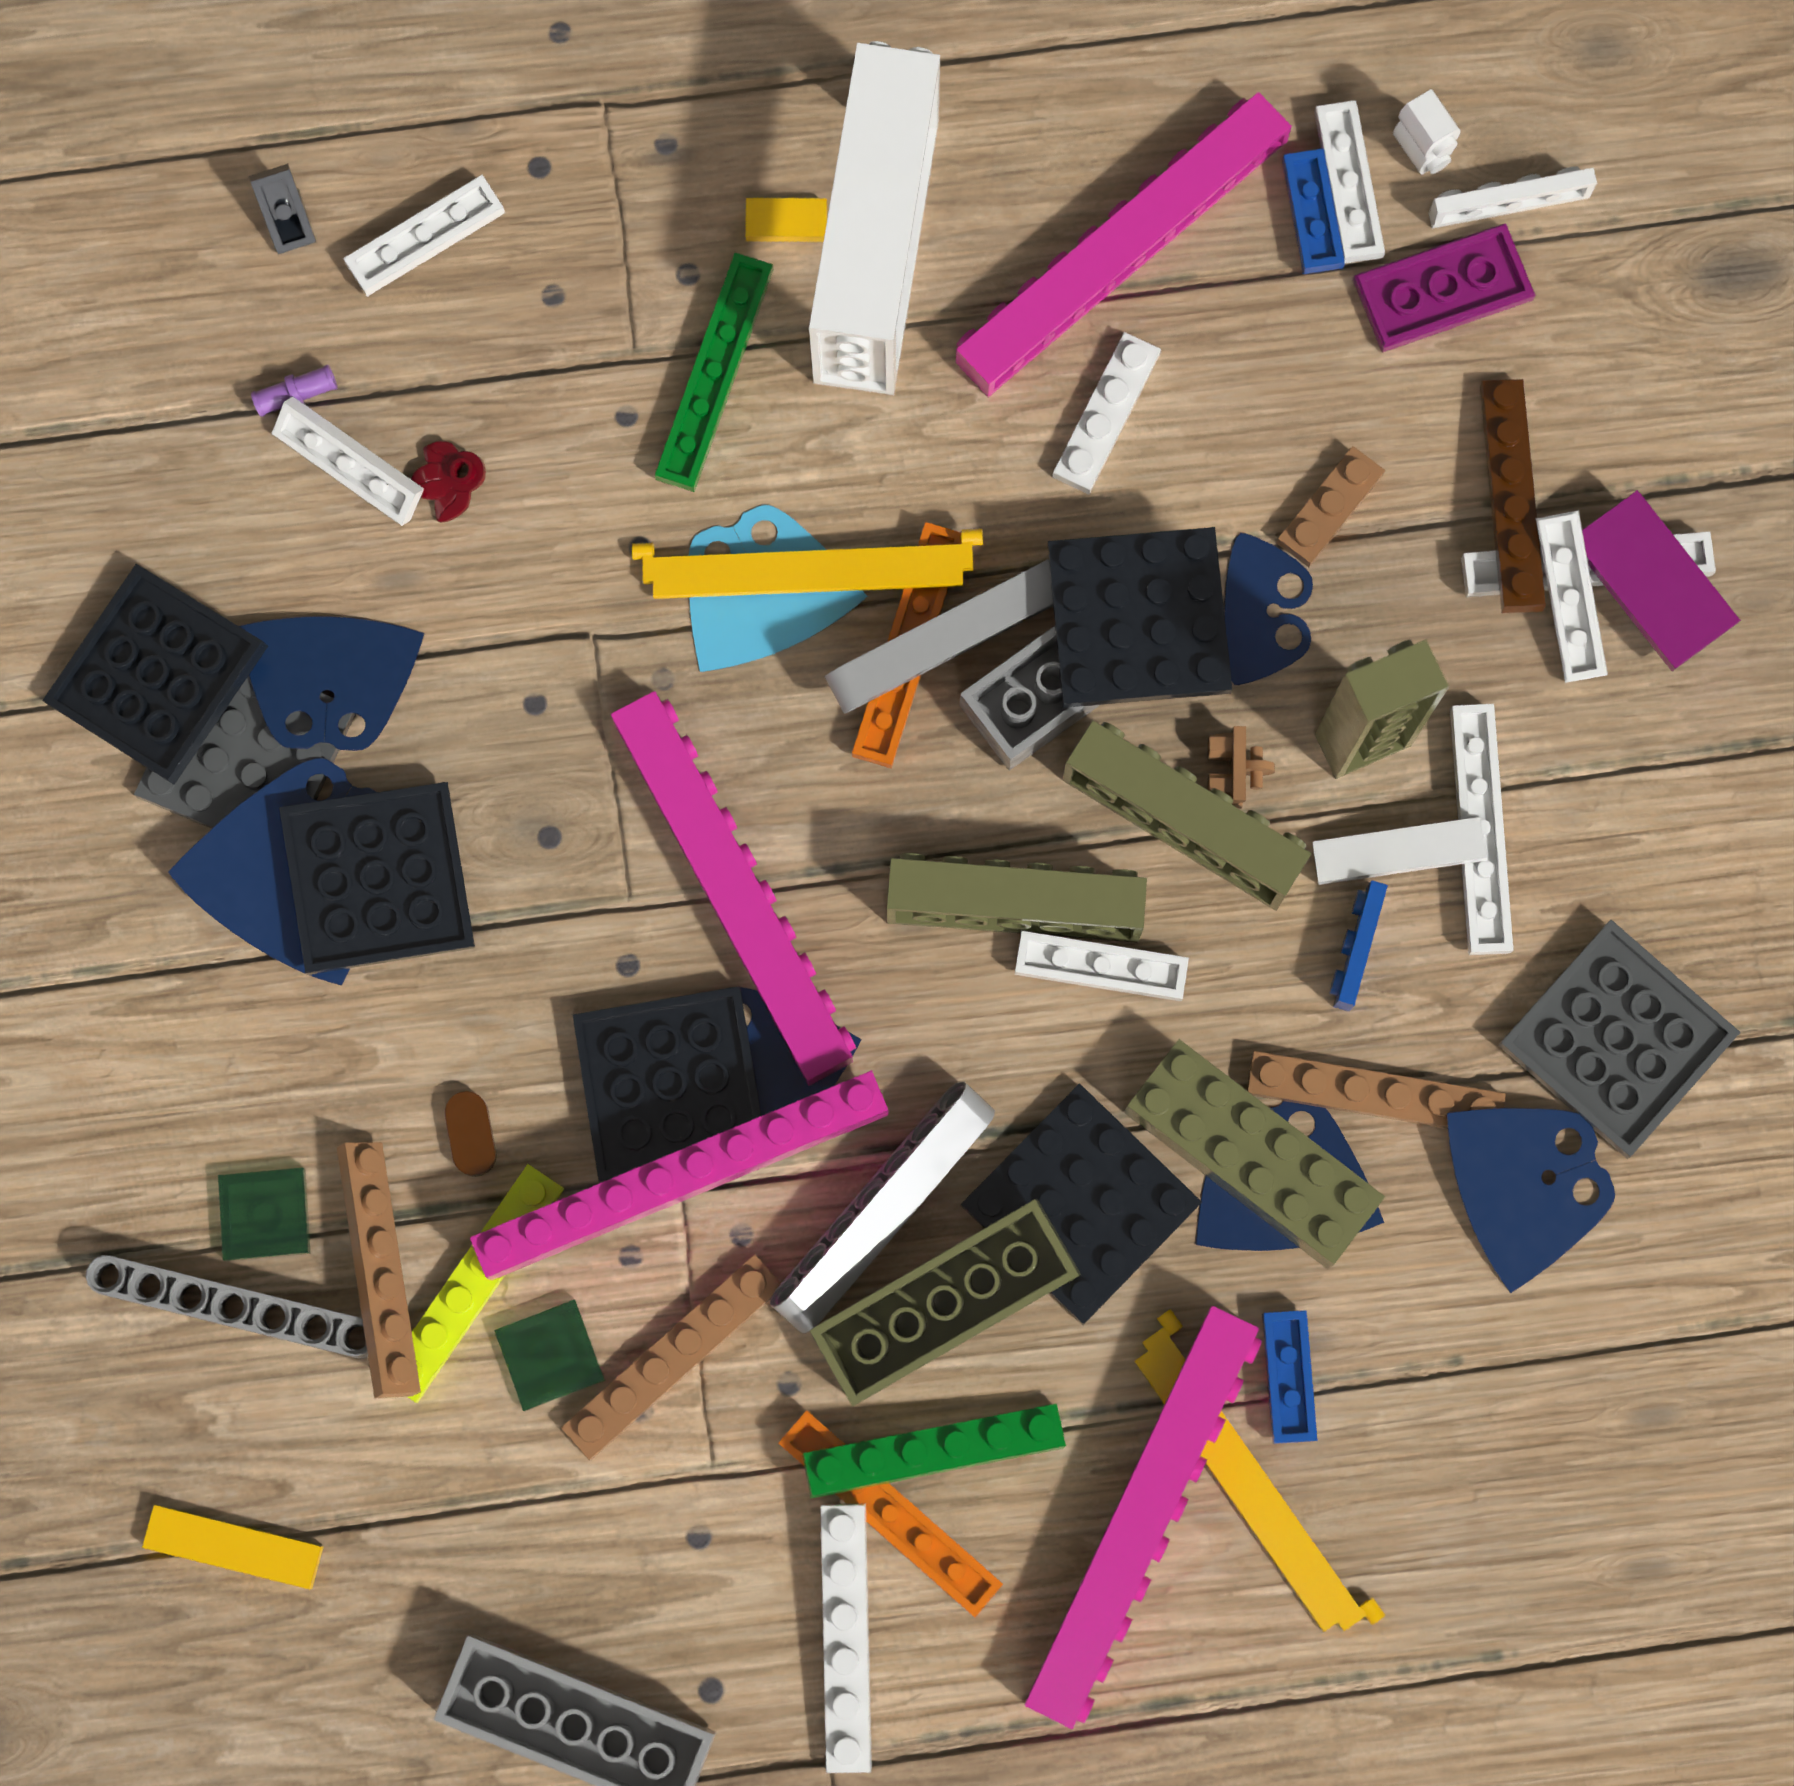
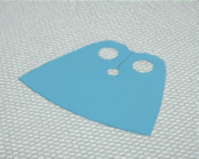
M762 505L745 512L741 516L740 521L731 527L714 526L697 534L691 542L689 556L704 555L706 547L715 541L727 544L731 554L826 549L789 515L771 505ZM762 520L772 522L778 532L775 541L765 546L757 544L751 535L754 524ZM863 590L691 597L689 598L691 624L700 672L744 664L787 649L830 626L868 596Z

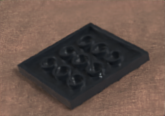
M1215 527L1048 541L1047 548L1063 708L1231 694L1232 681Z
M135 564L42 701L175 785L268 645L148 570Z
M448 782L279 807L306 975L475 948Z
M740 986L572 1014L599 1183L762 1116Z
M1079 1083L960 1206L985 1229L1033 1200L1038 1199L1081 1275L1050 1292V1294L1076 1320L1084 1325L1199 1207L1202 1201Z

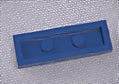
M1324 149L1284 154L1282 164L1303 274L1343 269L1345 259Z
M1371 880L1365 891L1358 890L1352 908V914L1358 915L1354 931L1347 929L1341 948V954L1347 955L1344 970L1336 969L1329 994L1336 995L1333 1006L1335 1008L1350 1012L1355 1006L1388 887L1387 884Z
M1307 1310L1263 1313L1272 1443L1318 1441Z

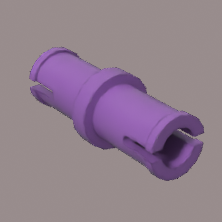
M327 364L322 368L294 377L293 374L285 376V381L259 391L251 392V397L259 416L262 417L265 414L281 409L283 403L292 397L304 404V400L330 390H336L338 387L333 372Z

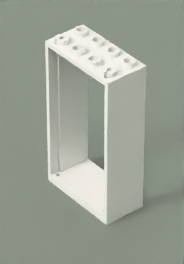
M872 41L870 44L857 43L809 325L813 383L889 395H894L939 123L940 55L933 54L925 48L913 47L909 50L891 48L890 45L880 41Z

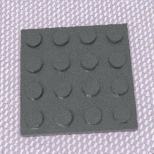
M248 676L175 785L146 768L134 795L138 799L212 829L242 802L288 770L315 758H324L334 763L339 749L330 743H317L308 749L286 748L280 745L267 727L250 677ZM323 693L320 694V700L324 703H330L334 700L331 696ZM302 711L291 713L285 722L287 730L294 735H304L311 729L313 724L310 715ZM355 713L346 714L339 720L338 728L345 736L356 715ZM316 774L308 779L306 791L312 799L317 800L327 776Z
M1610 920L1498 1046L1574 1113L1580 1114L1600 1136L1628 1159L1741 1032L1613 920Z

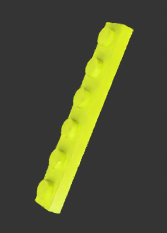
M527 1164L480 1233L556 1202L564 1188ZM473 1244L412 1331L421 1392L408 1398L415 1403L420 1401L504 1278L502 1276L491 1281L485 1277Z

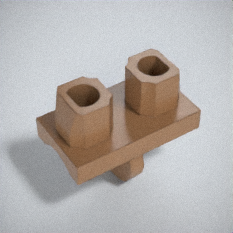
M1233 726L1231 733L1209 735L1208 760L1230 761V774H1209L1207 790L1210 791L1212 788L1221 790L1233 799V806L1242 809L1243 802L1246 801V775L1250 776V789H1263V776L1275 773V763L1263 760V747L1259 746L1250 748V760L1246 761V726Z

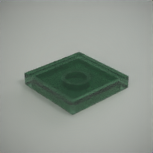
M305 1168L218 1175L223 1261L311 1254Z
M575 1299L494 1330L524 1412L606 1381Z

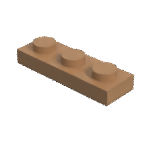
M1352 446L1280 535L1276 543L1309 568L1381 479L1385 469Z

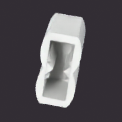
M1430 89L1403 107L1399 114L1400 122L1393 131V135L1421 175L1427 171L1435 174L1451 162L1450 155L1458 145L1456 140L1461 132L1435 92Z

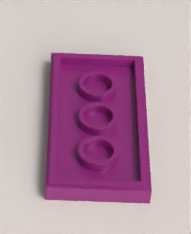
M1506 223L1356 274L1353 278L1354 285L1382 353L1531 302L1536 296Z
M1638 490L1582 530L1588 566L1672 672L1741 621Z

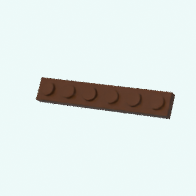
M1523 379L1482 380L1480 393L1501 613L1543 612L1546 603L1539 533L1536 522L1537 512Z

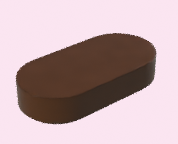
M469 1091L459 1092L449 1099L445 1107V1120L452 1158L455 1166L462 1173L478 1177L488 1173L493 1168L497 1157L489 1110L486 1102L478 1094Z

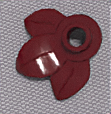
M436 441L423 447V454L428 464L419 467L410 479L424 488L420 498L435 500L436 519L438 522L444 523L457 518L468 509L471 492L483 484L486 477V468L483 460L478 455L469 451L460 452L450 442ZM463 465H468V474L460 478V469Z

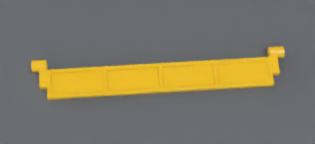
M962 529V544L671 557H655L654 543L632 544L633 560H643V583L653 584L654 599L963 586V571H973V546L983 545V530Z
M1171 1309L1157 1318L1163 1328L1142 1342L1148 1352L1134 1361L1164 1404L1185 1362V1358L1169 1337L1183 1327ZM1221 1411L1219 1417L1226 1419L1215 1443L1207 1440L1200 1456L1207 1459L1206 1465L1321 1630L1325 1632L1338 1622L1343 1631H1345L1365 1616L1371 1625L1380 1621L1386 1615L1376 1600L1371 1597L1360 1606L1357 1605Z

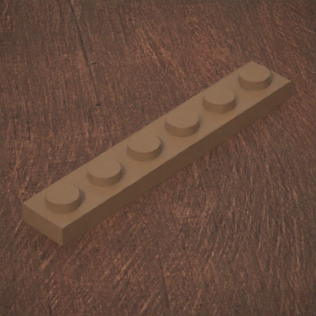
M1253 1051L1247 1091L1257 1097L1448 1129L1447 1113L1504 1108L1506 1093Z
M382 1142L343 1143L337 1147L374 1399L414 1396L420 1393L421 1390Z
M754 1254L564 1424L561 1429L588 1460L591 1461L763 1307L781 1284L780 1281Z

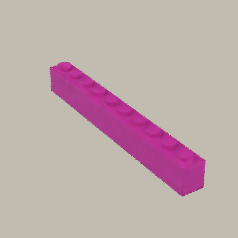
M1260 92L1256 93L1248 101L1246 98L1239 100L1229 110L1228 118L1219 126L1213 123L1207 127L1199 136V143L1191 150L1182 149L1170 160L1168 163L1169 168L1159 177L1153 174L1147 178L1139 187V194L1130 202L1126 200L1119 202L1108 214L1109 219L1099 228L1094 225L1087 229L1079 238V245L1070 253L1066 251L1059 253L1049 263V270L1039 279L1036 277L1030 278L1018 290L1017 294L1019 296L1009 305L1006 303L998 305L987 317L989 322L978 331L974 328L969 330L957 342L958 348L956 349V364L987 397H990L1287 143L1292 126Z
M653 691L611 713L616 729L808 1086L853 1063V1056L850 1051L856 1049L854 1041L846 1027L843 1026L837 1029L830 1014L836 1012V1009L825 989L817 992L810 978L817 974L805 952L797 955L790 942L797 938L786 916L777 918L771 904L777 902L775 895L766 879L760 882L757 881L751 869L757 865L756 860L746 843L739 846L732 834V831L738 829L727 807L719 810L712 796L718 793L717 788L707 770L699 773L693 759L699 756L689 736L685 735L680 738L673 724L678 722L679 718L670 701L666 699L661 702L656 692Z
M871 1070L470 1237L485 1277L492 1281L886 1117L889 1110Z
M1214 1306L1209 1308L1024 1706L1070 1729H1073L1076 1721L1085 1723L1095 1702V1699L1088 1696L1095 1680L1101 1683L1105 1681L1114 1661L1113 1658L1107 1656L1113 1641L1116 1640L1122 1643L1133 1619L1126 1616L1127 1611L1133 1600L1141 1603L1151 1582V1578L1145 1576L1151 1560L1159 1563L1168 1546L1170 1539L1163 1536L1169 1521L1171 1519L1178 1523L1189 1499L1182 1496V1493L1189 1480L1197 1483L1207 1462L1206 1458L1200 1456L1207 1440L1215 1443L1226 1419L1219 1417L1224 1403L1228 1401L1233 1404L1243 1385L1244 1380L1237 1377L1244 1361L1250 1364L1253 1363L1262 1344V1340L1256 1338L1259 1330L1258 1327Z

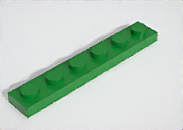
M734 252L655 473L657 481L695 492L773 274V264Z
M1051 1404L803 1453L802 1458L810 1498H816L1063 1449L1066 1447L1057 1404Z

